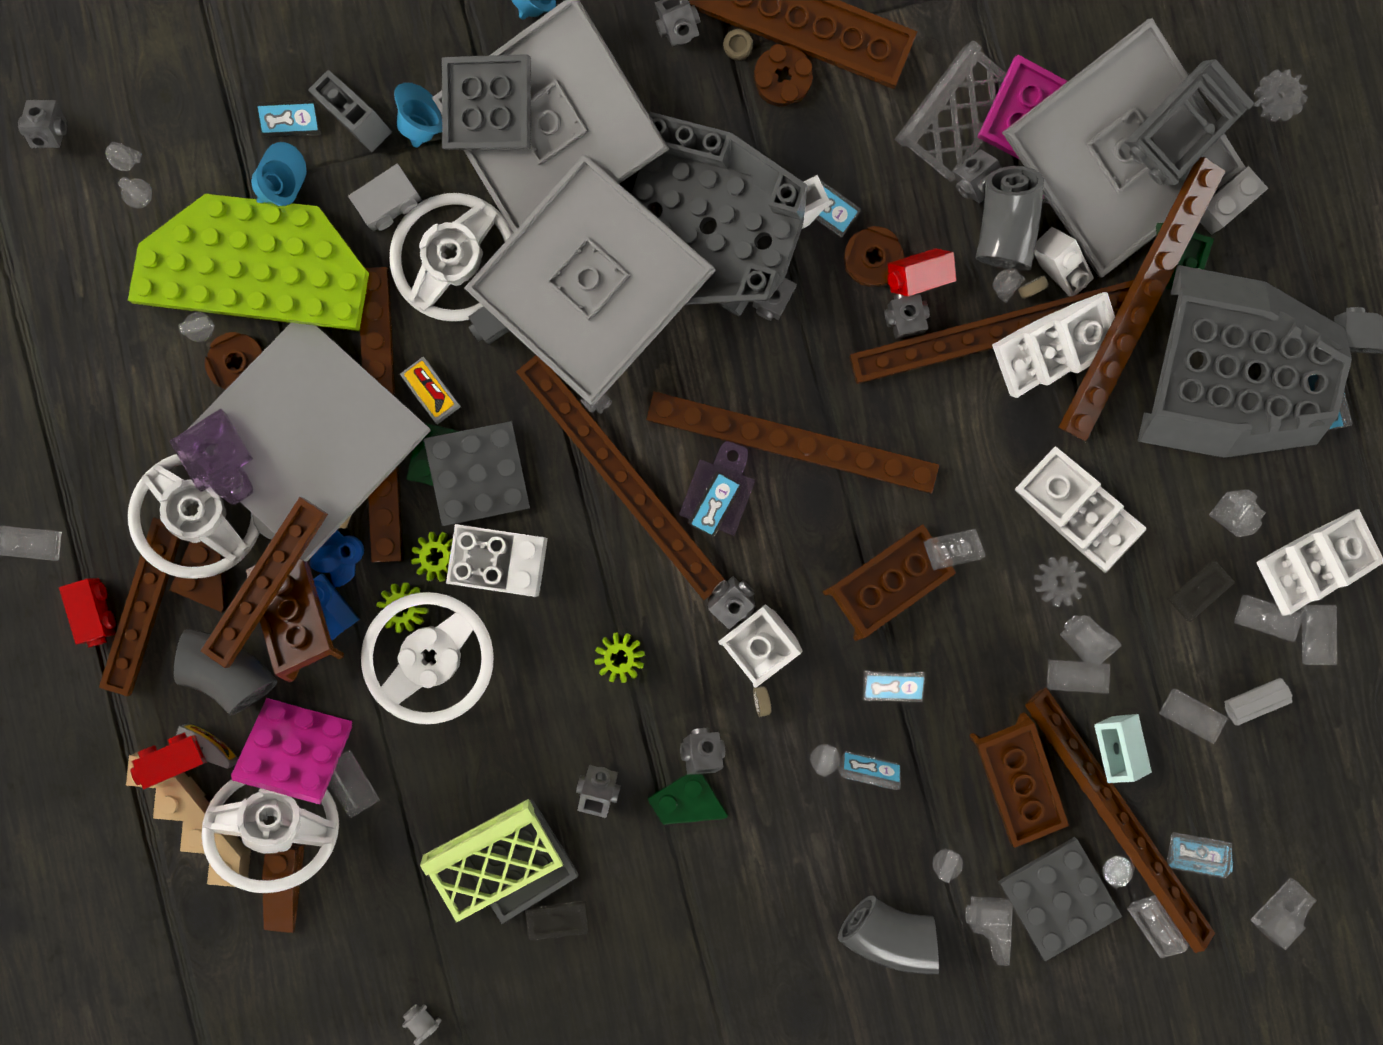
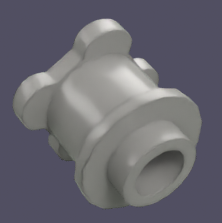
M415 1004L403 1015L405 1022L402 1026L403 1028L408 1027L414 1034L416 1040L413 1043L415 1045H419L431 1035L442 1021L439 1017L434 1020L426 1011L427 1006L425 1004L421 1007Z

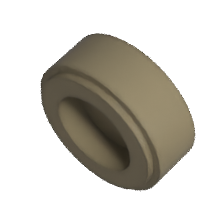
M742 29L730 31L724 38V51L733 60L740 61L746 59L753 49L751 36Z
M1045 275L1019 287L1018 291L1021 297L1026 299L1046 289L1049 283Z
M765 686L753 688L754 703L758 716L770 715L771 702L767 688Z

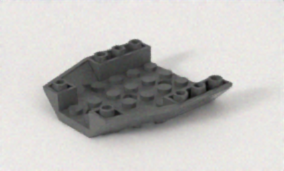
M650 112L649 116L669 147V150L639 170L631 195L649 211L655 206H662L663 212L658 219L716 270L685 305L768 301L785 279L804 222L807 184L733 133ZM708 221H716V230L711 234H704L702 231L704 224ZM761 237H772V244L769 248L765 250L757 248V242Z
M1177 265L1171 295L1178 296L1152 414L1144 413L1138 442L1223 458L1317 445L1338 418L1352 357L1345 328L1265 281ZM1198 351L1203 356V363L1199 368L1194 369L1190 365V357L1194 352ZM1253 363H1258L1261 367V375L1257 379L1252 380L1248 374L1249 367ZM1316 374L1319 378V385L1315 390L1311 391L1307 387V379L1310 375Z

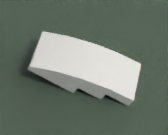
M1102 292L1051 313L992 344L1010 396L1018 398L1039 384L1048 386L1070 371L1079 373L1091 365L1115 318L1107 292Z
M1056 446L1015 488V491L1104 573L1109 571L1147 529L1124 510V505L1101 487L1100 482Z
M1357 509L1294 540L1256 563L1282 616L1294 613L1312 601L1322 599L1340 587L1350 585L1383 564V557L1360 510Z

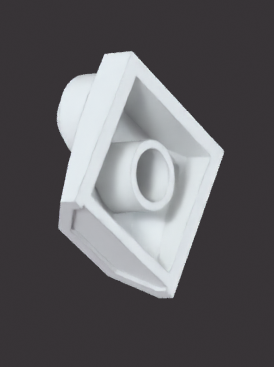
M766 604L718 641L752 681L755 688L803 651L796 636L780 616Z

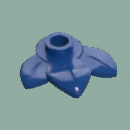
M336 530L310 558V566L317 572H330L334 587L343 586L354 577L355 564L361 560L364 546L356 537L350 535L343 536ZM345 546L350 548L349 556L346 554Z

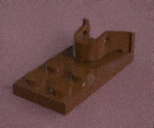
M922 524L822 592L825 596H833L854 627L853 638L855 641L869 636L952 577L956 572L924 524Z
M300 558L260 620L274 674L287 682H292L296 679L299 669L330 654L337 659L344 657L343 652L333 647L308 561L305 562ZM255 566L246 569L247 577Z
M1025 712L1019 714L1015 725L982 738L975 733L969 734L970 739L977 746L1009 841L1014 848L1069 826L1035 723Z

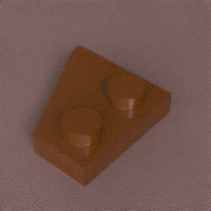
M202 541L198 543L189 542L180 565L187 567L206 566L224 559V557ZM225 572L198 579L175 576L169 589L170 591L220 612H225L227 609L223 590Z

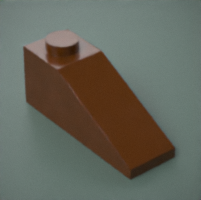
M292 843L287 851L266 853L262 880L281 879L301 870L305 844ZM300 885L280 892L263 893L264 930L287 933L295 932Z

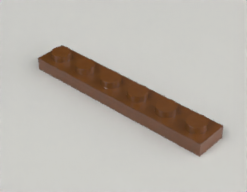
M304 497L298 498L201 649L202 653L222 667L230 668L326 519L328 513Z
M153 517L146 540L157 554L167 561L174 563L181 539L173 535L160 518ZM142 555L140 556L99 685L101 689L124 696L132 695L170 576L155 568Z

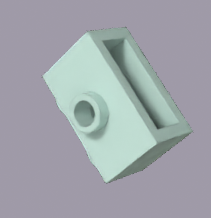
M1139 714L1111 716L1094 724L1107 783L1135 782L1152 773Z

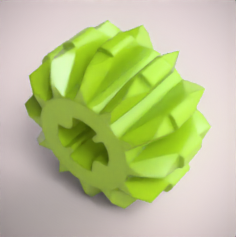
M429 532V542L423 537L418 539V542L423 547L422 549L418 547L412 548L413 553L420 555L419 558H414L411 562L412 564H422L416 572L418 575H422L428 570L427 581H433L435 575H437L438 580L442 582L445 581V572L448 574L453 538L446 543L447 533L441 532L437 540L435 532ZM437 548V552L443 553V558L439 559L438 565H436L437 561L431 560V556L435 554V549Z
M405 582L400 590L397 584H392V594L386 590L382 591L381 595L387 601L377 602V607L385 608L401 597L420 593V588L415 587L410 591V584ZM420 605L409 607V610L403 612V615H401L402 611L394 615L385 624V627L391 628L395 624L396 632L401 633L405 625L409 632L413 631V621L419 625L423 624L424 620L418 614L428 613V608L420 607Z
M618 632L613 633L614 644L607 637H604L602 642L608 649L597 647L595 650L598 654L604 655V658L595 659V664L605 663L606 665L599 673L604 675L610 670L612 672L609 677L610 682H614L616 675L620 674L621 682L625 683L627 681L625 672H628L631 677L636 678L637 672L632 666L637 668H643L644 663L635 660V658L643 657L645 652H634L633 650L639 646L640 641L636 640L630 646L627 644L631 636L628 633L625 634L623 642H620ZM619 650H623L626 652L624 657L628 656V662L623 661L620 665L614 663L616 659H612V653L617 654Z

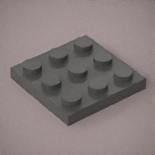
M520 54L442 57V149H531V56Z
M512 421L424 438L442 526L530 508Z
M533 799L530 802L534 807V813L562 860L563 866L490 904L501 924L579 876V873ZM532 823L520 829L519 839L530 842L535 841L537 832ZM539 838L538 844L544 845L541 839ZM499 840L493 843L491 852L508 857L512 843ZM515 844L511 858L528 862L532 848ZM536 850L532 863L545 866L553 860L549 853ZM472 854L466 858L465 865L466 867L481 871L485 857ZM489 858L485 872L502 876L506 863ZM509 864L506 878L519 880L524 877L526 868ZM472 875L476 883H478L479 877ZM483 878L480 889L483 893L491 895L498 890L500 882Z
M1075 837L998 881L1044 961L1051 959L1122 917L1081 844Z

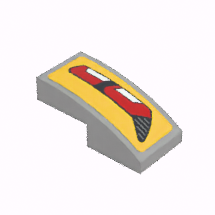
M424 357L400 373L408 387L437 425L461 407Z
M190 723L179 726L176 735L184 732L187 737L196 735L200 747H203L202 752L207 762L227 769L236 765L238 761L237 756L216 736Z

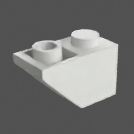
M1051 227L1036 242L1034 255L1039 265L1068 296L1077 295L1094 279L1076 239Z

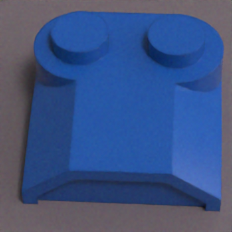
M320 574L313 580L332 641L344 630L358 622L360 618L326 576Z

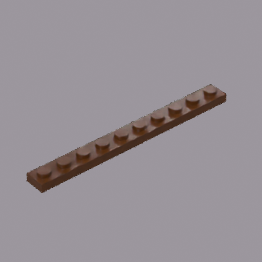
M1200 157L1191 168L1058 427L1078 439L1087 441L1226 172L1206 157Z
M387 267L365 268L369 273L360 324L362 368L395 397L389 269ZM398 465L368 497L371 562L403 561Z
M1134 280L850 354L849 358L856 384L993 349L992 344L1051 313L1102 292L1108 293L1114 315L1116 316Z
M535 355L518 369L516 373L695 591L705 600L712 594L714 588L725 579L556 373Z
M653 391L646 419L649 422L929 494L933 492L939 464Z
M1047 687L1037 691L1025 704L1031 717L1037 722L1049 743L1052 744L1065 766L1080 785L1082 791L1087 795L1100 817L1103 818L1114 834L1115 839L1120 843L1133 865L1147 882L1150 890L1158 898L1168 916L1171 917L1182 933L1183 938L1195 953L1205 951L1215 935L1214 930L1113 783H1107L1104 770Z

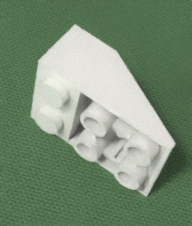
M455 524L446 584L537 597L540 593L548 538Z

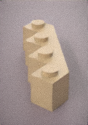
M138 753L129 755L126 786L142 787L141 784L138 786L135 784L130 769L134 767L131 761L140 758ZM183 772L149 787L156 788L153 819L183 821L180 851L205 854L201 836L202 824L210 803L204 797V792L195 781ZM214 833L216 848L222 860L233 871L248 878L250 848L246 847L237 836ZM209 863L208 885L235 887L221 878Z

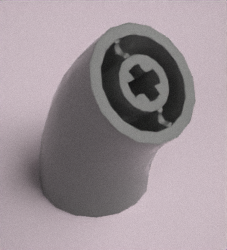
M1009 166L992 171L987 176L983 219L976 260L1003 269L1031 270L1043 199L1044 177L1040 172L1024 166Z
M185 629L181 634L175 655L174 680L177 685L189 687L206 694L221 705L229 715H235L259 701L277 684V679L271 672L244 649H241L230 668L222 667L201 652L211 634Z
M873 895L863 899L842 924L838 935L839 941L867 960L902 972L939 974L937 934L933 915L904 912L889 906Z

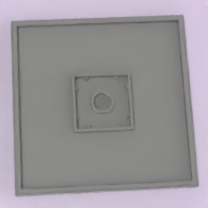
M564 0L491 54H527L531 56V149L464 150L513 233L583 154L620 184L669 150V147L580 0ZM441 90L432 99L442 114Z
M1153 18L1143 22L1002 132L1023 165L1035 169L1044 177L1043 195L1071 237L1076 239L1081 252L1098 277H1104L1157 236V223H1164L1191 170L1190 168L1178 180L1179 182L1176 185H1159L1149 176L1150 169L1144 163L1137 162L1130 155L1129 151L1131 149L1125 143L1141 124L1188 77V74ZM1196 90L1187 100L1208 124L1214 125L1216 119L1198 90ZM1183 104L1150 139L1175 165L1206 132L1202 124ZM1225 134L1201 156L1206 157L1226 171L1217 189L1246 168Z
M583 154L464 289L591 406H594L716 270L590 158Z
M290 323L180 436L176 443L274 534H276L299 497H304L328 513L326 519L300 557L303 561L307 562L422 441L431 429L317 326Z

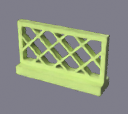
M527 799L424 854L420 866L425 875L430 876L455 921L458 922L563 866V862L535 815L534 807L530 800ZM532 823L537 832L534 842L518 838L520 829ZM539 838L541 839L544 845L538 844ZM499 840L512 843L508 857L492 853L493 843ZM515 844L532 848L528 862L511 858ZM536 850L549 853L553 860L545 866L532 863ZM472 854L485 857L482 870L465 867L466 858ZM489 858L506 863L502 876L485 872ZM462 860L461 865L456 864L457 862ZM509 864L526 868L524 877L519 880L506 878ZM446 868L459 871L455 885L442 882L438 873ZM462 872L479 877L476 890L458 886ZM482 879L500 882L498 890L491 895L479 892ZM448 890L453 891L452 896H450ZM456 892L473 896L471 905L459 911L454 902Z

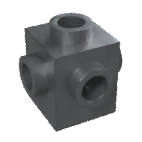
M660 0L655 2L660 18L656 21L658 31L662 38H668L672 47L677 44H686L692 38L699 36L696 24L700 23V17L695 5L691 6L688 0Z
M26 100L22 117L18 120V129L20 134L24 135L30 148H60L63 135H66L67 120L56 100Z
M981 149L966 159L963 164L953 171L958 182L956 188L964 198L970 197L979 204L985 200L986 178L992 171L1001 168L998 159Z
M900 294L894 295V300L889 302L887 305L888 309L884 313L887 326L893 328L895 340L924 333L928 329L926 319L930 317L927 302L922 301L920 294L909 297Z
M734 576L727 582L725 580L721 581L714 588L713 595L707 599L708 610L728 629H731L738 621H745L749 618L755 607L753 597L755 593L745 581L739 582Z
M699 728L692 730V734L683 739L684 743H681L680 754L682 761H686L687 775L716 773L723 768L722 758L725 757V744L723 740H720L719 732L710 733L709 728Z
M589 765L586 776L580 775L576 793L581 794L577 811L606 818L610 802L617 803L621 785L615 784L618 772L611 771L605 767Z

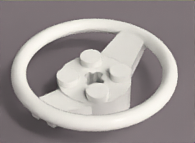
M446 193L430 197L409 211L402 218L394 232L389 257L393 280L404 299L419 312L438 320H469L468 316L483 307L481 303L457 310L443 309L433 305L450 284L459 286L463 282L468 281L477 272L483 256L480 244L494 224L501 232L504 242L513 234L503 215L488 202L462 193ZM463 205L471 207L469 211L457 220L452 221V223L435 224L424 233L419 246L422 266L414 286L411 288L403 273L401 262L402 246L411 226L422 215L441 206ZM456 247L457 250L455 252L457 255L454 258L445 259L447 257L444 253L447 248L453 250Z
M182 452L161 460L151 467L139 480L132 493L128 507L129 531L140 554L160 571L172 576L188 579L211 577L223 573L238 564L250 552L260 532L254 525L253 513L251 512L250 525L245 538L242 540L225 519L226 509L223 500L213 486L200 479L184 481L168 471L182 464L197 462L187 452ZM148 489L151 490L161 503L160 519L173 535L192 543L202 541L225 558L206 566L187 567L167 561L157 554L147 542L140 520L142 502ZM191 504L194 507L198 504L197 514L187 516L189 512L186 508Z
M415 593L393 601L374 618L362 644L361 667L363 677L375 700L394 716L417 724L446 722L468 711L485 692L493 670L492 642L482 620L463 602L439 593ZM424 604L443 606L456 612L437 627H423L407 636L401 645L397 657L399 665L382 687L380 686L374 671L373 651L381 629L394 615L406 608ZM474 630L480 644L482 660L478 679L467 696L454 706L436 712H418L399 705V703L421 687L431 688L441 685L450 679L460 666V649ZM425 649L428 652L433 649L437 653L434 656L437 661L433 664L431 661L429 663L425 661Z
M232 779L228 781L211 800L203 819L201 835L206 858L221 878L231 885L246 891L274 893L302 884L322 868L334 849L339 830L338 811L328 790H326L321 802L326 814V819L299 808L292 797L265 789H259L258 793L251 795L247 800L245 798L241 802L223 805L236 790L246 785L232 781ZM268 816H274V823L265 825L262 820H267ZM214 833L241 836L246 847L263 854L287 851L292 843L321 846V848L308 865L290 876L276 880H255L244 877L227 866L216 848Z

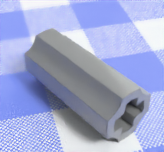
M1278 678L1224 701L1225 710L1234 725H1240L1292 703V694L1283 679Z

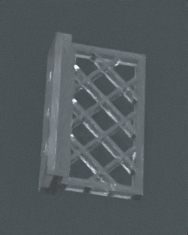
M974 40L963 47L894 139L903 147L907 145L950 182L956 178L953 171L963 164L966 159L970 158L983 142V140L977 138L980 132L979 127H982L984 124L978 121L977 107L992 106L996 98L994 83H1002L1007 74L980 51L982 47ZM977 61L987 69V80L974 81L972 68ZM967 76L968 82H963V80ZM988 84L990 101L976 102L975 86ZM968 86L970 103L956 104L955 91L958 87ZM950 99V105L945 106V104ZM971 107L973 124L959 125L957 109ZM951 110L953 126L939 128L937 115L940 111ZM932 123L933 129H927ZM973 128L975 141L972 145L961 146L959 130ZM954 131L955 147L941 149L939 132ZM934 133L935 150L926 151L917 143L923 134ZM967 150V152L962 157V151ZM956 151L957 165L951 172L943 165L942 153Z

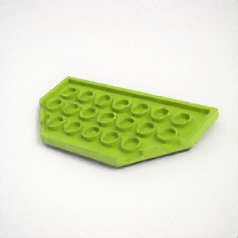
M204 194L138 244L128 301L132 304L360 330L369 273L318 206L293 203L287 206H278L273 203H259L256 201L257 199Z

